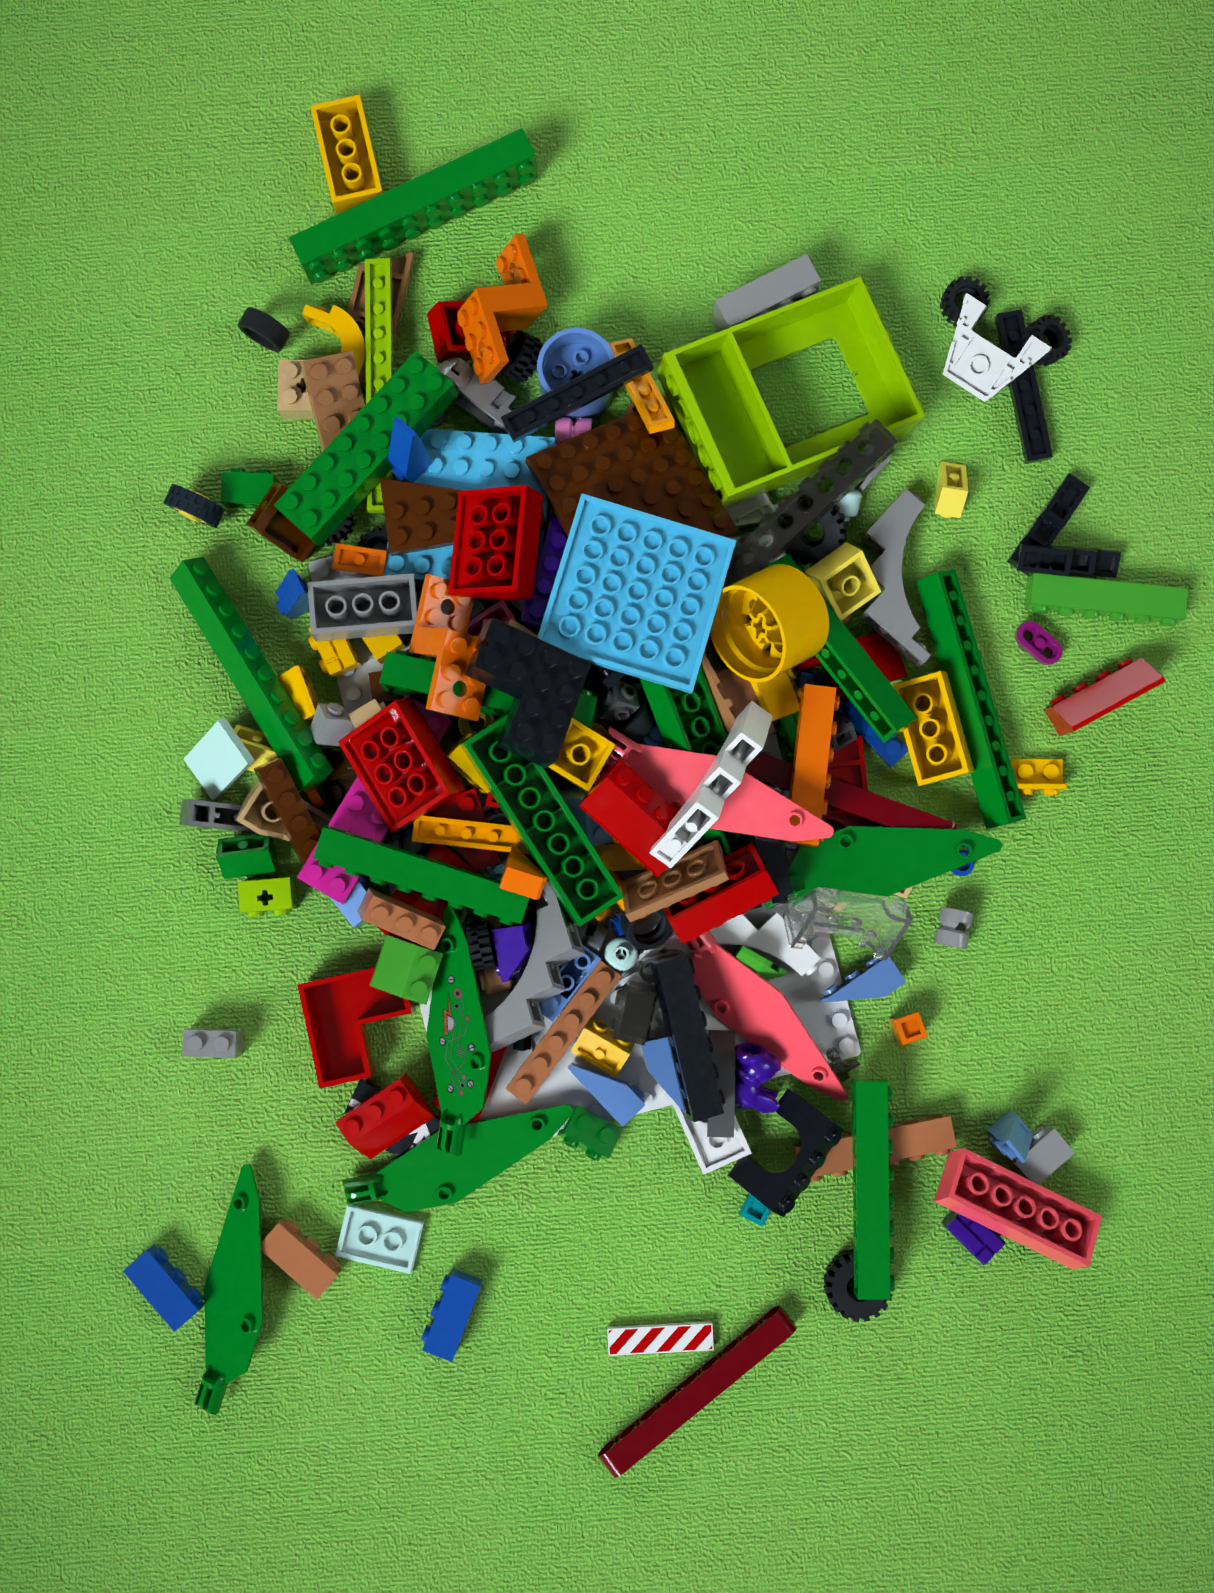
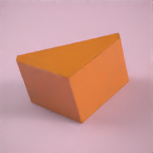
M512 846L504 866L499 888L537 900L541 897L548 877L517 846Z

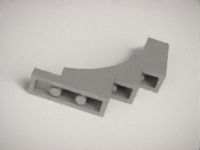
M905 489L861 539L880 556L870 568L881 592L860 618L918 669L931 655L927 652L924 644L912 639L920 627L910 610L904 592L902 558L906 538L911 526L926 505L922 503L921 498L916 493Z
M547 881L544 886L543 897L549 905L537 910L536 934L528 964L509 996L484 1018L491 1052H495L546 1028L539 1003L566 991L558 966L585 954L576 924L573 923Z

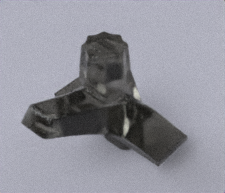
M834 1047L826 1051L827 1058L833 1065L831 1068L841 1082L849 1079L848 1072L860 1065L857 1059L841 1060L838 1050Z

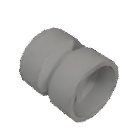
M941 907L938 918L941 927L936 928L934 943L967 950L970 937L967 929L972 927L974 913Z

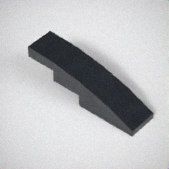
M1069 473L1037 516L1007 562L1017 567L1021 544L1051 545L1090 487ZM1023 572V573L1028 576L1031 572Z
M1021 544L1016 570L1060 576L1076 575L1116 578L1121 552L1083 547Z

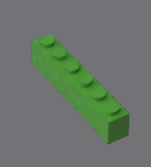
M1033 573L1027 577L1024 608H1030L1033 613L1040 614L1048 613V610L1058 611L1060 616H1073L1074 613H1079L1088 619L1108 616L1110 621H1125V618L1134 619V623L1149 624L1151 621L1160 622L1161 626L1173 627L1186 619L1188 588Z

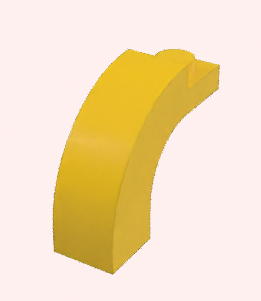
M306 304L302 312L306 322L335 334L341 340V352L352 350L360 386H362L366 376L365 339L358 324L345 310L334 304L330 313L319 305L312 307Z

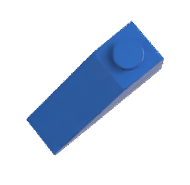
M397 416L393 421L388 460L393 467L390 471L400 481H403L405 478L408 482L414 483L433 461L417 433Z
M291 569L275 592L279 599L275 603L282 615L286 614L292 620L309 612L307 582L294 569Z

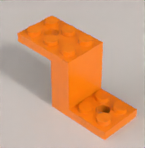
M524 233L515 234L496 258V267L501 274L504 285L476 288L457 312L458 323L463 329L467 350L470 351L473 360V370L478 376L480 385L490 383L509 362L500 332L528 329L548 306Z
M426 574L409 653L430 656L436 659L425 709L478 721L486 684L465 675L472 654L477 650L475 646L479 638L467 634L474 597L451 596L448 594L450 580ZM444 600L450 603V611L447 614H444L441 610V604ZM457 681H460L463 687L462 692L456 696L453 692V686Z

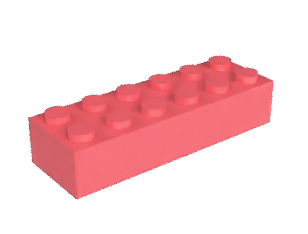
M960 1148L948 1153L934 1202L1068 1268L1078 1269L1090 1266L1102 1218L1101 1215L972 1151Z

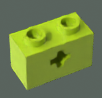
M295 877L238 881L240 913L248 912V918L264 916V911L274 910V915L290 914V909L297 908ZM268 893L273 895V900L263 901V896Z

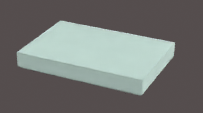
M225 718L218 720L184 758V761L212 801L220 798L255 761Z
M347 1204L335 1256L412 1274L425 1221L357 1204L349 1206Z

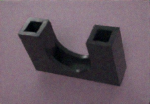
M754 836L757 852L779 892L778 895L772 897L767 902L772 901L773 905L788 903V898H793L794 895L784 840ZM702 845L691 847L686 853L700 848ZM762 903L751 909L761 908Z
M787 1089L779 1100L780 1106L776 1113L791 1123L799 1133L801 1149L795 1163L783 1172L770 1173L757 1161L745 1156L738 1159L728 1174L730 1178L769 1210L782 1217L794 1208L796 1199L809 1186L811 1177L825 1163L826 1155L832 1147L838 1144L844 1128L790 1089Z

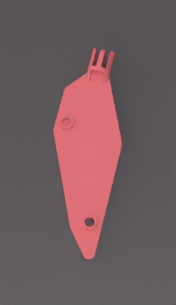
M609 727L607 730L610 736L604 735V738L616 744L609 757L615 761L622 759L678 812L717 757V755L638 744L612 727ZM746 772L741 784L724 801L719 819L709 828L786 841L830 838L834 834V828L830 824ZM797 815L800 818V823H793L791 816Z
M710 931L701 934L694 940L686 942L693 953L692 961L695 967V974H692L694 984L699 987L701 995L717 1019L749 1043L765 1047L767 1051L771 1052L780 1061L784 1069L807 1086L842 1102L848 1099L847 1091L780 990L717 944Z

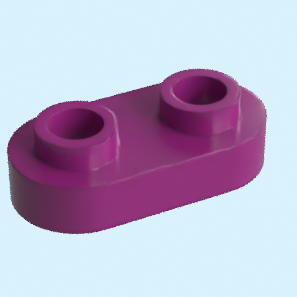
M1028 621L1016 629L1015 640L1018 645L1040 664L1052 665L1060 660L1063 652L1061 644L1040 625ZM1024 632L1031 634L1030 640L1024 638ZM1045 648L1050 650V657H1046L1043 654Z

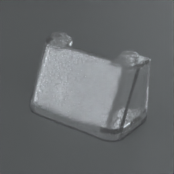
M817 887L789 903L783 912V920L790 948L803 949L806 939L812 941L816 935L815 931L857 937L859 946L865 948L867 945L875 951L873 954L874 959L880 960L888 959L913 921L910 908L902 899Z

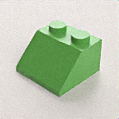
M386 934L370 986L426 1005L443 953L436 949L431 950L420 944Z

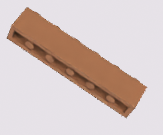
M601 959L505 1089L527 1105L616 985L622 974L612 969Z
M946 1113L893 1123L892 1129H888L889 1139H892L893 1155L889 1156V1166L898 1164L899 1159L909 1158L910 1161L925 1158L924 1154L934 1152L935 1155H945L950 1152V1149L957 1148L951 1116ZM852 1132L841 1134L840 1141L826 1155L825 1163L815 1171L811 1177V1182L819 1181L822 1179V1175L832 1174L833 1177L848 1174L847 1170L853 1169ZM801 1143L793 1144L796 1160L800 1153Z

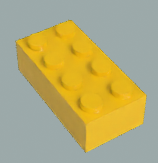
M360 94L311 105L313 122L336 214H340L384 193Z
M938 671L892 685L917 717L903 733L918 786L975 772L948 673L946 671Z

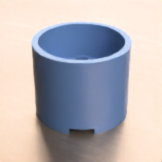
M568 328L551 336L541 348L537 360L541 396L615 358L607 341L599 334L585 328ZM615 390L564 417H570L573 422L577 418H592V420L598 418L610 406Z

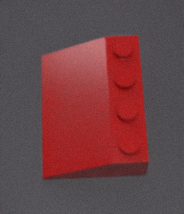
M528 485L459 491L449 595L501 600L533 599L543 495Z
M411 697L395 700L338 741L391 833L396 832L442 805L465 789Z

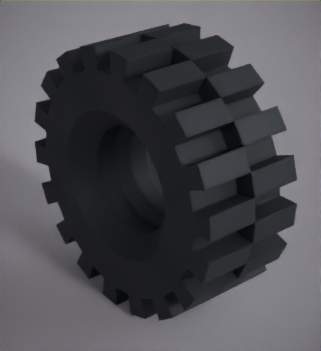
M808 497L804 498L801 502L798 501L790 508L782 521L783 524L780 528L782 537L780 540L786 546L784 549L786 553L790 552L793 555V560L797 561V559L802 560L801 564L807 565L809 562L813 566L844 544L848 528L847 523L844 521L846 517L844 513L841 514L839 512L840 507L837 504L833 506L830 504L831 500L827 498L824 501L821 500V497H815L814 499ZM810 522L819 523L823 528V537L818 541L808 540L803 532L806 524Z
M851 1249V1253H847L846 1250L840 1252L842 1256L839 1258L835 1256L832 1259L833 1264L831 1266L827 1265V1275H824L823 1279L825 1283L824 1290L834 1310L837 1313L840 1312L842 1317L846 1319L850 1317L853 1321L859 1322V1318H863L866 1322L870 1321L869 1316L874 1315L877 1318L880 1316L879 1310L883 1309L885 1311L887 1309V1300H858L855 1295L850 1293L848 1284L851 1278L854 1277L853 1249Z

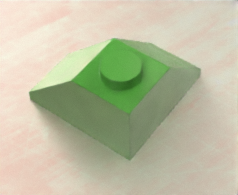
M738 945L733 953V956L766 981L784 976L787 972L743 945Z

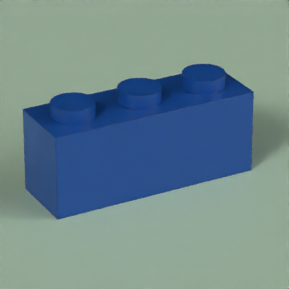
M154 1244L123 1272L175 1332L197 1313L205 1303L202 1301V1294L196 1288H191L185 1281L184 1273L179 1268H174L168 1261L167 1253L162 1248H157Z
M453 1269L451 1276L445 1275L440 1288L441 1291H444V1295L441 1301L436 1300L430 1315L435 1318L432 1326L426 1325L421 1341H424L425 1345L422 1351L450 1362L453 1361L480 1290L482 1279Z

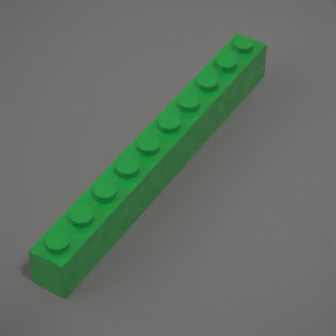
M204 557L182 560L170 577L180 597L278 757L282 758L298 791L301 792L319 786L334 770L320 746L316 744L312 733Z
M956 569L936 572L916 581L940 669L948 673L975 770V772L970 774L985 827L990 829L1027 819Z

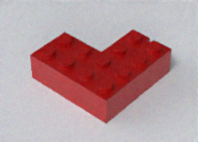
M375 967L297 985L319 1089L369 1078L376 1074L365 1024L415 1012L413 1001L370 986Z

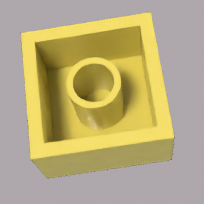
M847 542L805 571V574L817 586L823 599L840 620H843L881 592L863 551Z

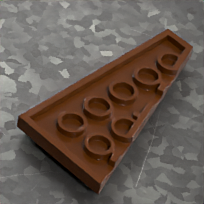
M380 478L388 547L391 556L453 545L459 491L465 490ZM543 506L541 513L540 530H546Z

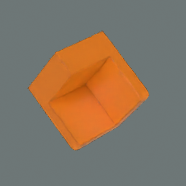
M918 1011L899 1018H889L897 1043L901 1045L928 1037Z

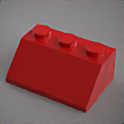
M405 1072L344 1113L335 1124L352 1147L369 1159H372L436 1115Z

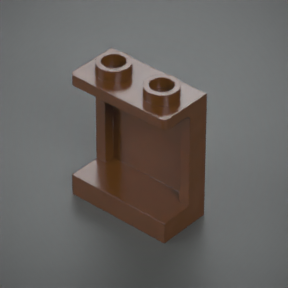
M274 482L246 525L290 557L303 563L313 555L315 543L274 506L288 490L283 484Z

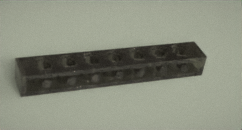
M877 418L872 423L866 422L858 430L857 433L859 435L854 440L845 441L838 448L837 451L839 453L832 460L828 458L823 461L818 467L819 472L812 478L806 477L798 485L799 490L792 497L790 495L784 497L778 504L780 508L772 515L771 513L766 514L758 522L760 526L753 532L748 531L739 539L740 544L733 550L726 575L733 584L763 570L767 564L775 561L899 448L898 440ZM864 444H869L873 447V451L868 455H862L858 451ZM848 462L853 465V469L849 473H841L838 470L839 466L842 463ZM830 481L833 483V487L828 492H822L818 489L820 483ZM803 499L813 501L812 507L808 510L800 509L799 503ZM791 517L793 524L789 528H781L779 522L782 518ZM771 535L773 536L772 544L767 547L761 546V537ZM744 553H752L754 555L753 561L750 564L744 565L740 563V558Z

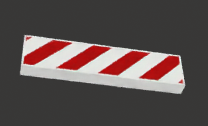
M712 1321L607 1327L609 1356L714 1350Z

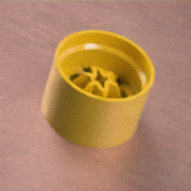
M775 564L722 589L710 636L718 655L731 671L751 682H766L821 651L829 633V616L819 589L806 574L789 565Z

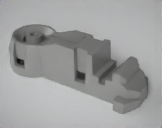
M451 357L443 361L437 369L454 383L459 393L452 403L458 404L494 433L508 434L501 416L511 412L516 396L507 393L504 387L494 379L488 384L480 385L478 376L474 373L473 369L460 358Z

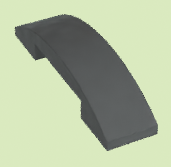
M709 1030V1038L713 1046V1052L710 1054L712 1062L718 1068L719 1078L716 1080L718 1088L724 1094L725 1104L722 1105L724 1114L707 1118V1137L734 1138L735 1031Z

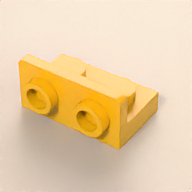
M1010 759L1020 795H1033V791H1043V795H1059V791L1067 789V784H1063V759Z
M591 1017L577 1038L571 1052L616 1078L631 1054L635 1042L625 1033L617 1032L609 1027L604 1021Z

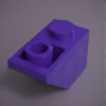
M531 922L514 924V926H501L492 930L491 943L497 954L496 971L501 976L502 983L516 978L532 953L534 936Z

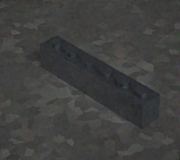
M681 953L650 961L686 1118L692 1122H697L724 1114L722 1105L725 1104V1098L722 1090L718 1088L716 1080L719 1078V1072L716 1064L712 1062L710 1054L713 1052V1046L710 1038L706 1036L704 1028L707 1026V1019L704 1012L700 1010L698 1002L701 1000V993L699 987L694 984L692 974H695V967L691 958H688V955Z

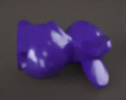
M740 1043L736 1045L735 1052L738 1062H736L735 1066L738 1077H735V1106L740 1109L753 1108L758 1112L766 1114L776 1112L780 1106L776 1100L777 1093L771 1089L760 1087V1085L769 1081L775 1073L781 1070L780 1061L761 1045L754 1043Z

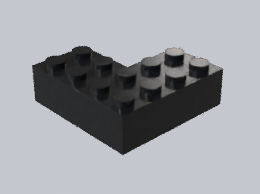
M492 617L481 630L475 646L477 650L472 654L465 675L514 697L497 747L547 768L557 762L591 663Z

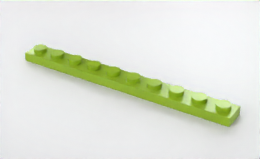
M390 258L365 259L366 404L393 376L392 261ZM389 471L382 479L394 480V474ZM380 482L367 495L368 513H384Z

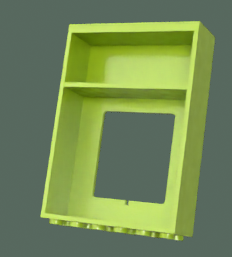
M861 276L663 354L656 374L689 447L726 509L857 456L872 440L877 444L883 445L908 435L925 417L924 406L916 398L913 391V382L904 372L902 358L895 352L892 346V337L889 331L885 330L881 322V313L874 306L871 300L870 289L867 284L863 283ZM834 339L850 373H856L853 380L867 408L868 415L789 447H784L750 371L819 343Z

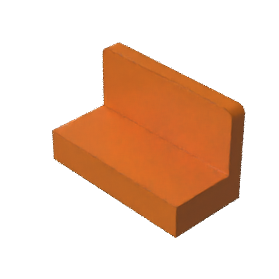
M336 543L332 569L341 575L360 578L383 576L388 551Z

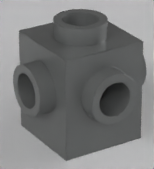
M618 681L610 689L603 690L597 696L600 718L621 725L640 708L636 686Z

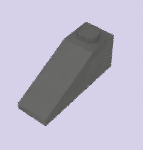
M182 799L179 825L256 833L236 821L242 805Z

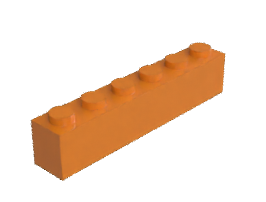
M804 684L801 689L789 799L822 819V815H826L828 800L824 799L825 789H829L831 774L827 773L828 763L833 761L834 747H830L831 737L836 735L837 721H833L834 711L839 709L840 696L836 695L837 688ZM797 815L791 816L793 823H800V818ZM824 838L803 841L784 840V843L816 847L819 846V841L823 842Z

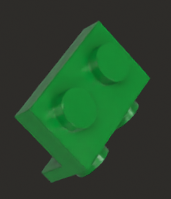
M575 1105L573 1114L569 1117L564 1129L559 1130L557 1135L564 1138L562 1142L574 1149L578 1146L586 1151L585 1155L599 1161V1159L610 1158L623 1130L585 1108Z

